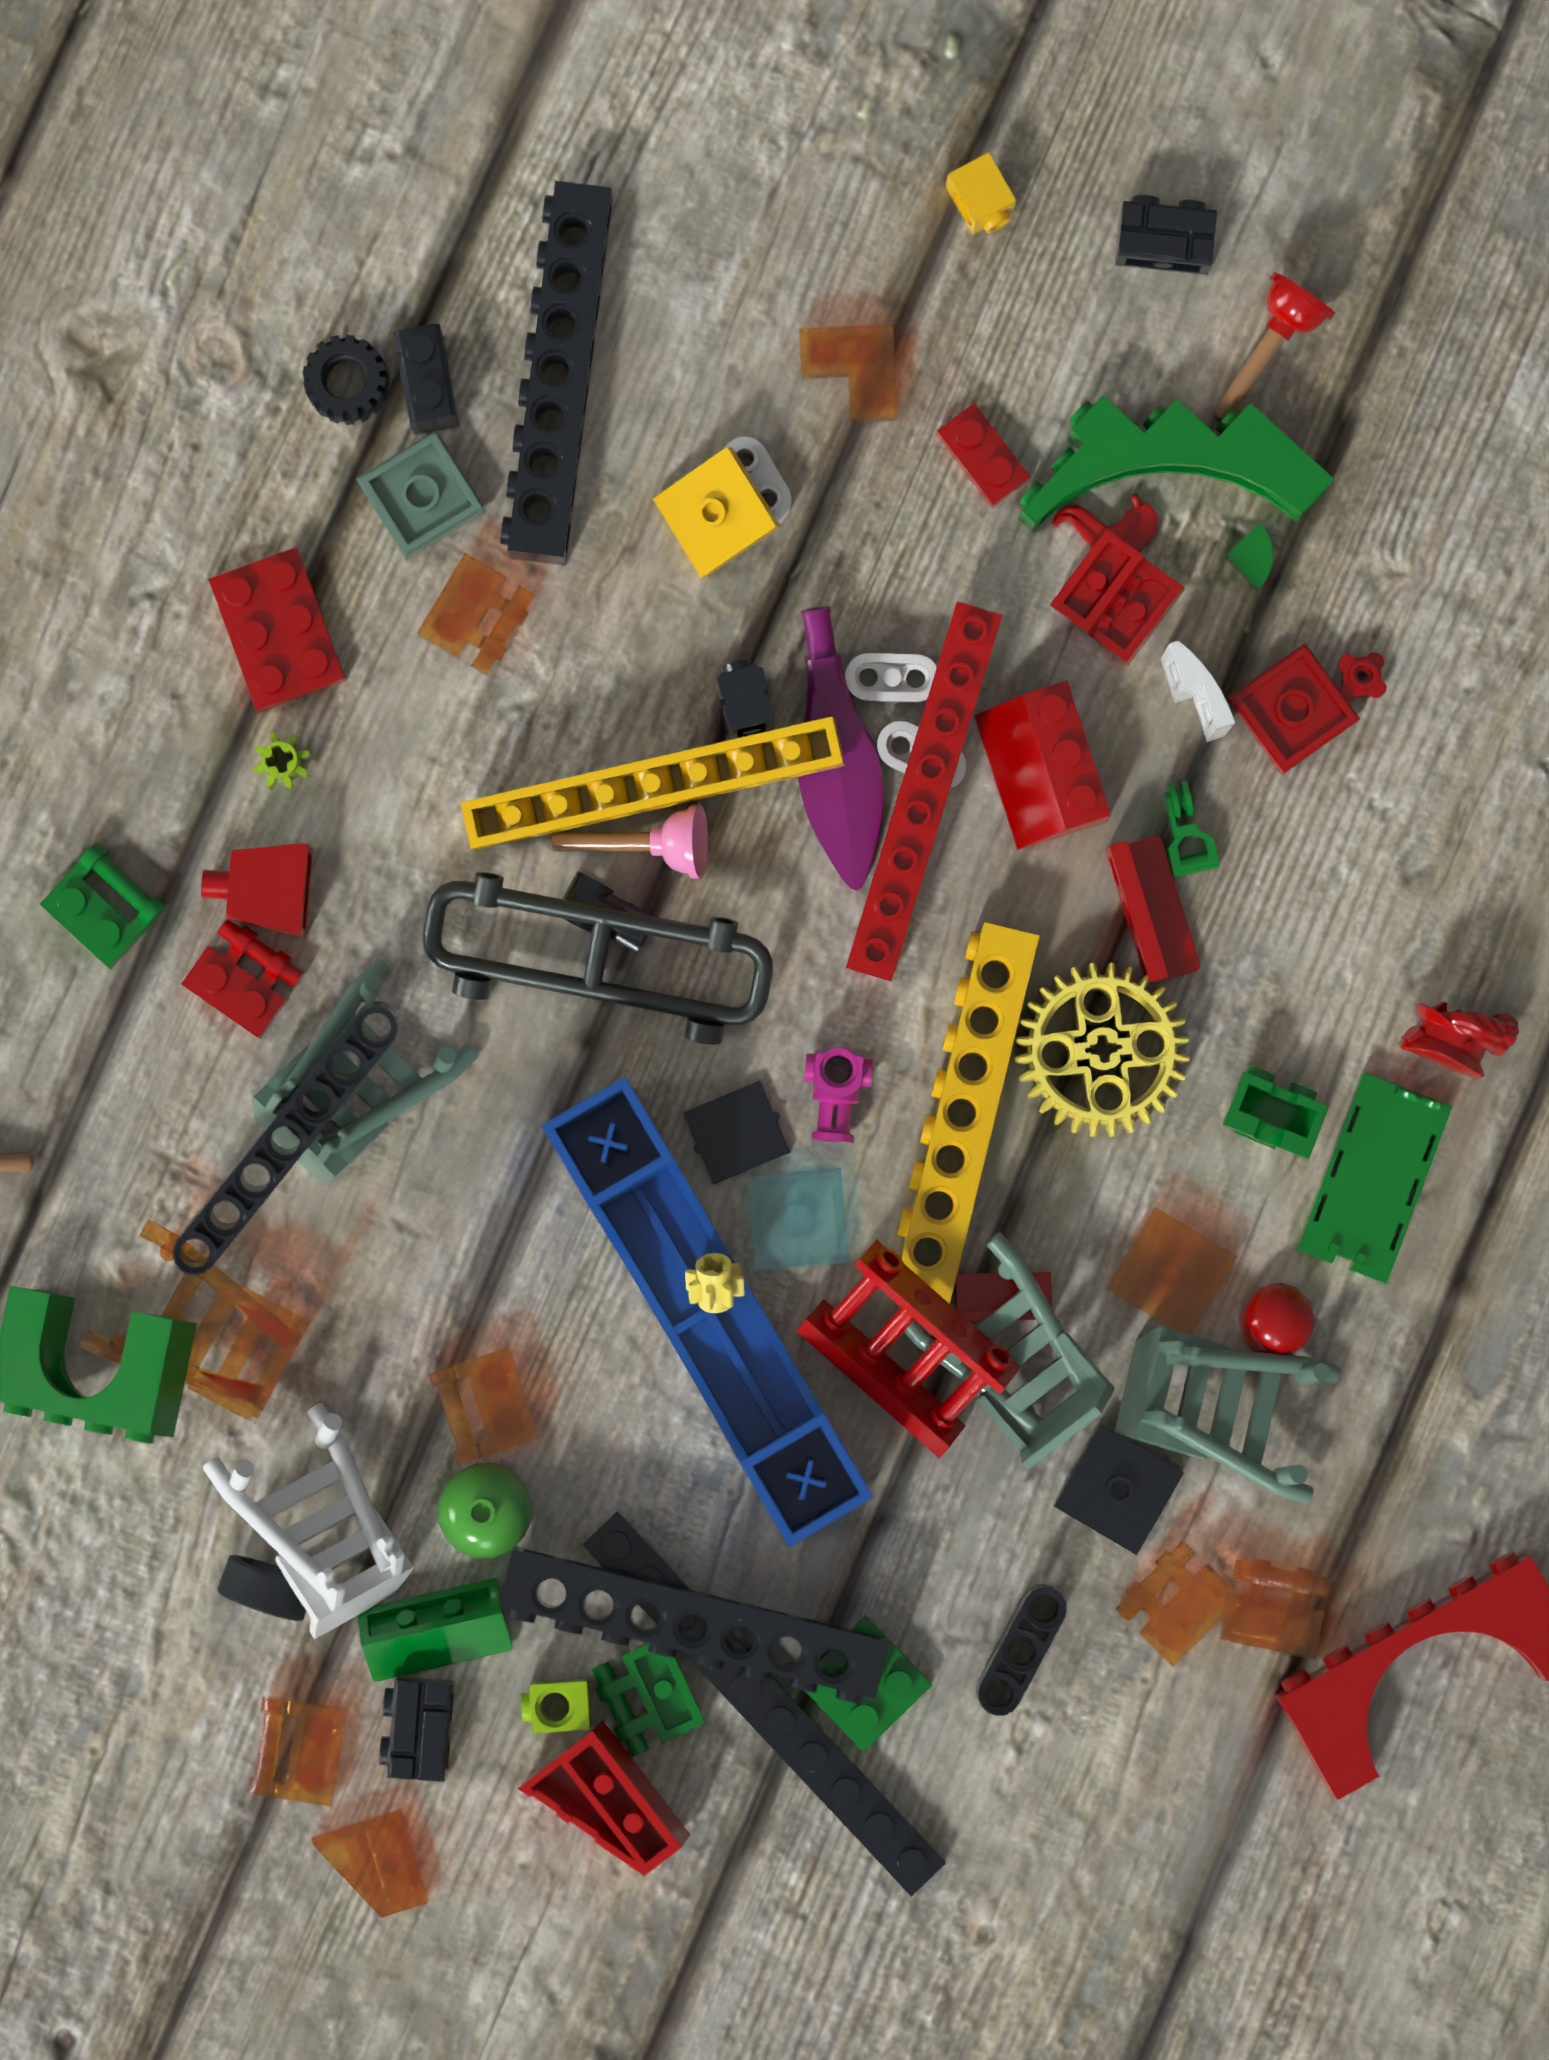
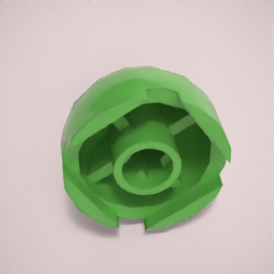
M476 1463L457 1471L444 1485L437 1502L438 1523L445 1539L457 1551L474 1558H495L511 1551L525 1537L532 1521V1498L526 1484L511 1470L496 1463Z

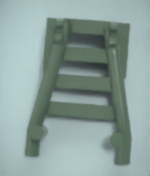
M378 958L352 982L310 1046L307 1045L253 1096L254 1119L263 1128L268 1125L354 1018L362 1002L370 1003L375 1001L382 986V980L391 972L389 966L382 959ZM363 1021V1026H364L365 1031H366L369 1035H371V1036H373V1037H379V1036ZM465 1044L458 1051L452 1046H444L439 1050L433 1062L434 1071L422 1078L389 1047L377 1061V1064L404 1090L390 1098L366 1075L353 1092L371 1110L357 1118L343 1104L330 1120L339 1130L326 1138L319 1133L299 1158L298 1162L322 1185L334 1180L389 1126L388 1121L455 1081L479 1057L478 1053L469 1044ZM339 1052L333 1058L335 1068L343 1074H352L359 1069L343 1052ZM311 1089L304 1094L320 1111L325 1110L330 1105L329 1096L321 1089ZM283 1126L273 1132V1138L285 1149L294 1148L300 1142L299 1134L291 1127Z
M999 1232L986 1245L1001 1261L998 1268L1000 1276L1004 1279L1013 1278L1020 1291L975 1327L991 1340L1024 1313L1031 1310L1038 1325L1006 1349V1351L1010 1354L1012 1360L1020 1366L1050 1343L1058 1358L1012 1394L1004 1389L999 1395L987 1384L979 1392L980 1396L977 1398V1401L999 1429L1020 1451L1022 1464L1029 1470L1101 1415L1115 1387L1068 1332L1063 1329L1022 1257L1021 1252L1014 1248L1002 1233ZM916 1320L904 1331L910 1340L923 1352L936 1340ZM952 1352L940 1363L962 1381L973 1372ZM1068 1376L1076 1392L1044 1417L1035 1413V1409L1031 1404Z
M1160 1326L1135 1341L1114 1432L1195 1458L1206 1459V1456H1209L1275 1495L1309 1504L1314 1490L1312 1486L1303 1484L1308 1478V1472L1304 1466H1284L1271 1471L1261 1465L1282 1373L1294 1374L1295 1380L1301 1385L1319 1382L1334 1385L1339 1379L1340 1368L1307 1356L1231 1350L1230 1347ZM1174 1364L1189 1365L1176 1416L1164 1409ZM1210 1367L1225 1368L1210 1434H1207L1197 1428ZM1246 1370L1260 1371L1243 1450L1240 1453L1231 1448L1229 1444Z

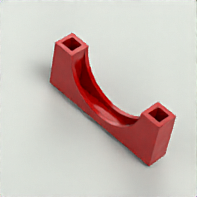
M1514 1551L1500 1556L1489 1564L1491 1572L1475 1580L1473 1575H1468L1454 1582L1447 1588L1450 1593L1447 1597L1436 1603H1433L1431 1598L1417 1603L1406 1611L1409 1618L1394 1627L1391 1626L1390 1622H1385L1364 1635L1367 1640L1364 1644L1351 1651L1348 1645L1340 1647L1322 1659L1325 1666L1311 1674H1308L1306 1669H1302L1281 1682L1284 1689L1274 1695L1328 1791L1337 1801L1379 1777L1370 1755L1367 1740V1717L1374 1690L1386 1669L1397 1657L1413 1645L1427 1638L1451 1632H1473L1489 1635L1512 1647L1528 1662L1538 1678L1549 1681V1587L1531 1556L1526 1554L1516 1556Z

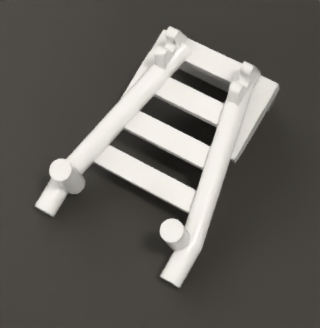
M318 1403L307 1411V1415L318 1430L315 1437L316 1445L322 1449H328L333 1461L267 1497L254 1502L245 1493L254 1473V1465L248 1460L237 1462L232 1475L219 1457L210 1460L203 1466L204 1471L222 1498L280 1554L276 1557L275 1561L290 1587L311 1616L309 1632L314 1639L393 1596L414 1568L398 1541L371 1503L346 1440L340 1430L342 1426L341 1417L335 1413H329L323 1403ZM342 1481L347 1496L284 1530L272 1519V1517ZM356 1515L362 1529L313 1557H310L299 1546ZM368 1550L371 1551L376 1565L342 1584H338L333 1580V1569Z

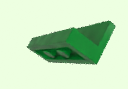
M497 1577L373 1606L357 1615L361 1648L373 1681L379 1682L512 1650V1639L506 1624L504 1609L498 1606L501 1590Z

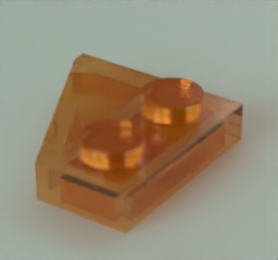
M401 1808L311 1837L313 1846L381 1918L428 1903L429 1899Z

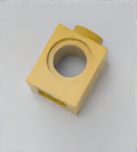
M989 152L948 174L946 188L973 235L985 229L987 234L995 232L1011 221L1009 215L1014 213L1016 199Z

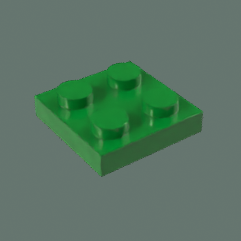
M866 1615L851 1628L852 1630L887 1638ZM889 1640L876 1699L865 1697L864 1704H856L835 1698L837 1689L818 1685L816 1693L805 1692L864 1753L933 1685ZM830 1649L820 1658L822 1670L831 1675L843 1672L848 1664L846 1654L839 1649Z

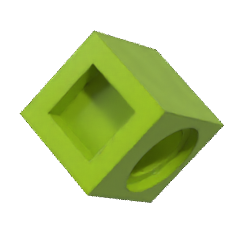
M589 1677L531 1681L529 1693H521L522 1721L531 1722L532 1733L590 1730L592 1719ZM550 1693L562 1694L569 1702V1712L561 1718L548 1716L543 1709V1698Z

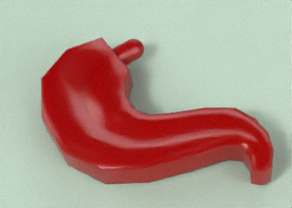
M1134 493L1130 497L1134 508L1127 510L1122 520L1113 526L1104 525L1088 510L1079 505H1068L1061 508L1055 514L1052 525L1058 528L1063 522L1070 523L1091 549L1107 529L1132 548L1141 552L1157 535L1158 515L1149 502L1142 504L1140 496Z

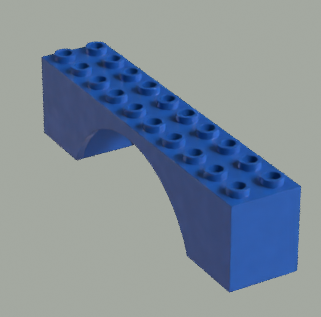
M626 1077L619 1079L541 1125L590 1210L611 1241L671 1341L788 1547L795 1545L872 1499L871 1492L746 1280L744 1279L745 1295L742 1297L734 1296L733 1307L727 1311L709 1313L702 1310L698 1302L693 1304L689 1302L685 1271L690 1269L696 1270L697 1259L706 1254L720 1253L729 1257L732 1264L735 1262Z

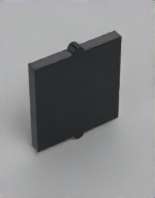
M760 1081L684 1112L697 1143L694 1146V1151L698 1154L701 1153L714 1185L790 1153L777 1122L780 1119V1115L778 1112H773Z

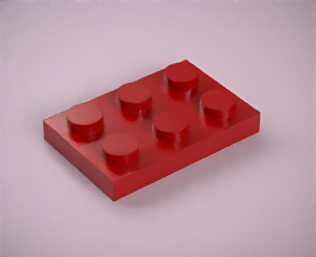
M297 547L208 579L255 710L258 713L346 681Z

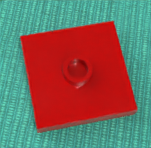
M1306 643L1227 699L1281 775H1284L1360 720L1357 713Z

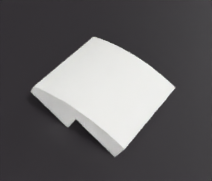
M1179 641L1169 643L1160 660L1174 703L1193 698L1206 741L1209 742L1225 737L1235 724V721L1221 689L1203 663Z

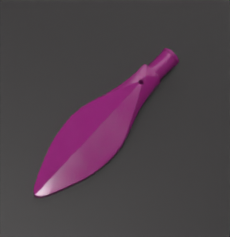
M830 606L815 607L801 611L808 656L805 657L807 702L804 723L833 717L836 720L846 766L799 776L798 783L806 814L816 837L843 881L851 889L857 891L866 881L880 830L883 811L882 769L876 747L855 707L846 684L840 652L836 651L830 616L831 608Z

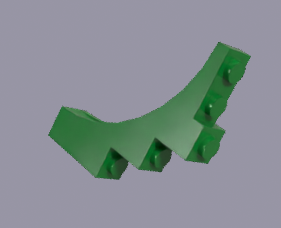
M1102 395L1094 405L1087 400L1070 418L1069 422L1074 427L1070 431L1068 440L1078 450L1075 452L1071 447L1066 449L1051 467L1056 472L1055 475L1044 486L1037 481L1019 501L1024 508L1021 510L1018 520L1033 532L1060 507L1092 489L1124 478L1170 473L1200 475L1234 484L1266 499L1297 522L1328 489L1334 478L1251 403L1241 413L1233 408L1216 427V430L1221 434L1218 437L1177 399L1168 409L1160 404L1142 424L1147 429L1144 433Z

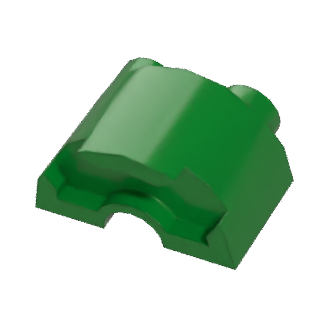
M1248 1066L1247 1071L1241 1073L1222 1126L1235 1130L1234 1133L1272 1149L1277 1147L1297 1157L1309 1159L1329 1106L1316 1101L1317 1092L1309 1088L1291 1083L1289 1089L1285 1090L1274 1085V1074L1254 1066Z

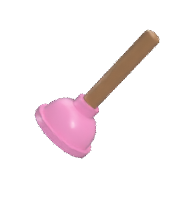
M691 804L688 809L679 810L671 814L664 822L663 828H652L651 832L555 833L551 839V845L556 852L651 851L652 856H663L665 863L670 868L680 873L689 874L691 879H702L705 874L708 858L706 814L703 805Z

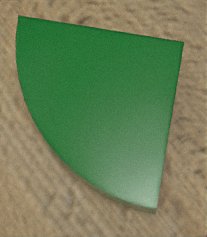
M1261 523L1253 528L1225 556V559L1257 591L1267 579L1273 563L1272 543Z

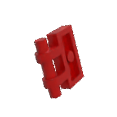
M227 919L217 932V935L231 944L226 954L223 956L210 946H207L181 985L261 1039L287 1002L286 999L274 992L273 988L280 979L295 988L304 977L305 972L292 964V957L285 952L279 950L276 953L256 939L258 934L247 926L240 928ZM245 955L266 968L259 980L238 967Z

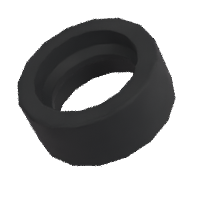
M230 1555L228 1557L217 1588L220 1595L240 1605L268 1615L293 1621H302L307 1610L290 1587L278 1566L239 1555Z

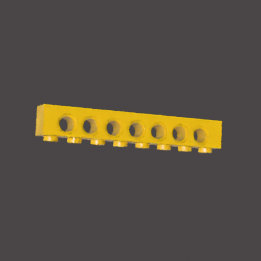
M828 717L460 802L470 849L482 850L846 766L836 720L833 717Z
M987 922L983 923L980 933L971 931L965 959L972 960L973 964L969 979L960 977L953 1005L962 1006L958 1025L948 1024L942 1051L951 1052L947 1070L937 1069L931 1097L939 1098L935 1117L926 1115L920 1143L927 1144L928 1148L924 1163L915 1161L908 1189L915 1190L917 1193L913 1209L903 1208L897 1235L906 1237L900 1256L903 1263L949 1304L1040 936ZM991 963L1003 966L1008 974L1007 983L1000 988L987 986L981 976L984 966ZM978 1009L991 1011L996 1017V1029L989 1034L977 1033L970 1023V1017L974 1011ZM976 1055L983 1060L985 1074L981 1079L971 1081L961 1075L959 1062L964 1056ZM955 1101H965L972 1106L974 1119L970 1125L958 1127L949 1120L948 1107ZM951 1146L961 1152L963 1165L958 1172L946 1173L938 1167L936 1156L941 1148ZM935 1192L947 1195L952 1203L951 1213L942 1220L931 1218L925 1210L927 1197ZM921 1239H932L940 1247V1258L933 1266H923L914 1257V1247Z

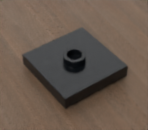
M1100 1424L1053 1506L1137 1555L1185 1472L1105 1425Z

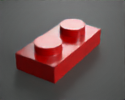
M975 403L937 430L936 435L991 508L998 505L1030 481L1031 477Z

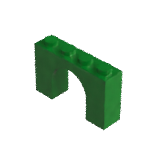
M9 1286L0 1330V1402L4 1403L3 1412L31 1417L33 1409L45 1412L43 1421L72 1426L73 1418L85 1421L84 1430L112 1435L114 1427L126 1430L125 1439L148 1444L154 1443L155 1436L174 1437L197 1323L131 1311L123 1355L115 1377L102 1391L93 1396L86 1397L70 1381L64 1359L65 1345L75 1298L36 1289Z

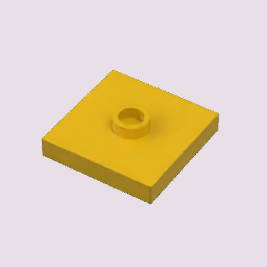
M733 447L724 448L653 498V501L701 578H707L781 527Z

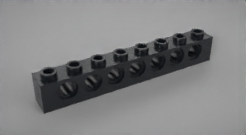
M555 181L554 194L545 195L542 223L550 224L548 240H540L538 244L536 268L544 270L542 287L534 286L532 291L530 314L538 315L536 333H527L524 359L532 361L530 379H521L518 400L519 406L526 407L524 425L516 424L514 429L512 451L520 453L518 471H509L506 493L508 499H514L512 517H503L500 543L501 545H508L507 551L510 559L566 566L613 205L611 187ZM570 227H579L587 233L582 242L574 245L565 243L561 236ZM571 272L578 275L581 279L580 283L572 290H561L555 285L557 278L563 273ZM567 318L575 324V327L567 336L559 337L549 331L550 325L556 319ZM552 364H562L568 368L569 373L563 381L552 383L543 377L544 371ZM553 409L559 411L563 415L562 422L553 429L541 427L537 420L539 415L545 410ZM548 455L557 461V466L550 474L539 475L531 469L533 461L539 456ZM543 501L551 507L549 516L539 522L528 519L525 516L527 507L533 502Z
M516 1546L511 1552L498 1606L509 1608L507 1617L535 1623L536 1616L538 1615L554 1619V1628L579 1635H582L583 1627L602 1631L601 1640L617 1645L629 1646L630 1639L649 1643L647 1651L671 1658H676L677 1650L695 1654L694 1663L710 1668L723 1669L724 1662L743 1666L741 1674L747 1677L770 1681L771 1673L790 1678L788 1686L803 1691L816 1693L818 1685L837 1689L835 1698L856 1704H864L865 1697L876 1699L889 1646L888 1638ZM556 1579L564 1585L566 1597L561 1604L548 1605L541 1599L539 1587L543 1581ZM596 1590L608 1593L613 1601L611 1613L604 1617L592 1615L586 1607V1598L589 1593ZM649 1602L658 1608L660 1621L656 1626L646 1629L639 1627L634 1622L632 1612L637 1604ZM688 1614H698L706 1621L707 1632L700 1639L689 1640L680 1632V1620ZM742 1625L752 1631L754 1642L748 1650L738 1652L728 1646L726 1634L732 1627ZM791 1637L800 1644L801 1653L795 1661L783 1663L775 1658L773 1646L780 1638ZM829 1649L843 1651L848 1658L847 1667L843 1672L836 1675L824 1672L820 1666L822 1654Z

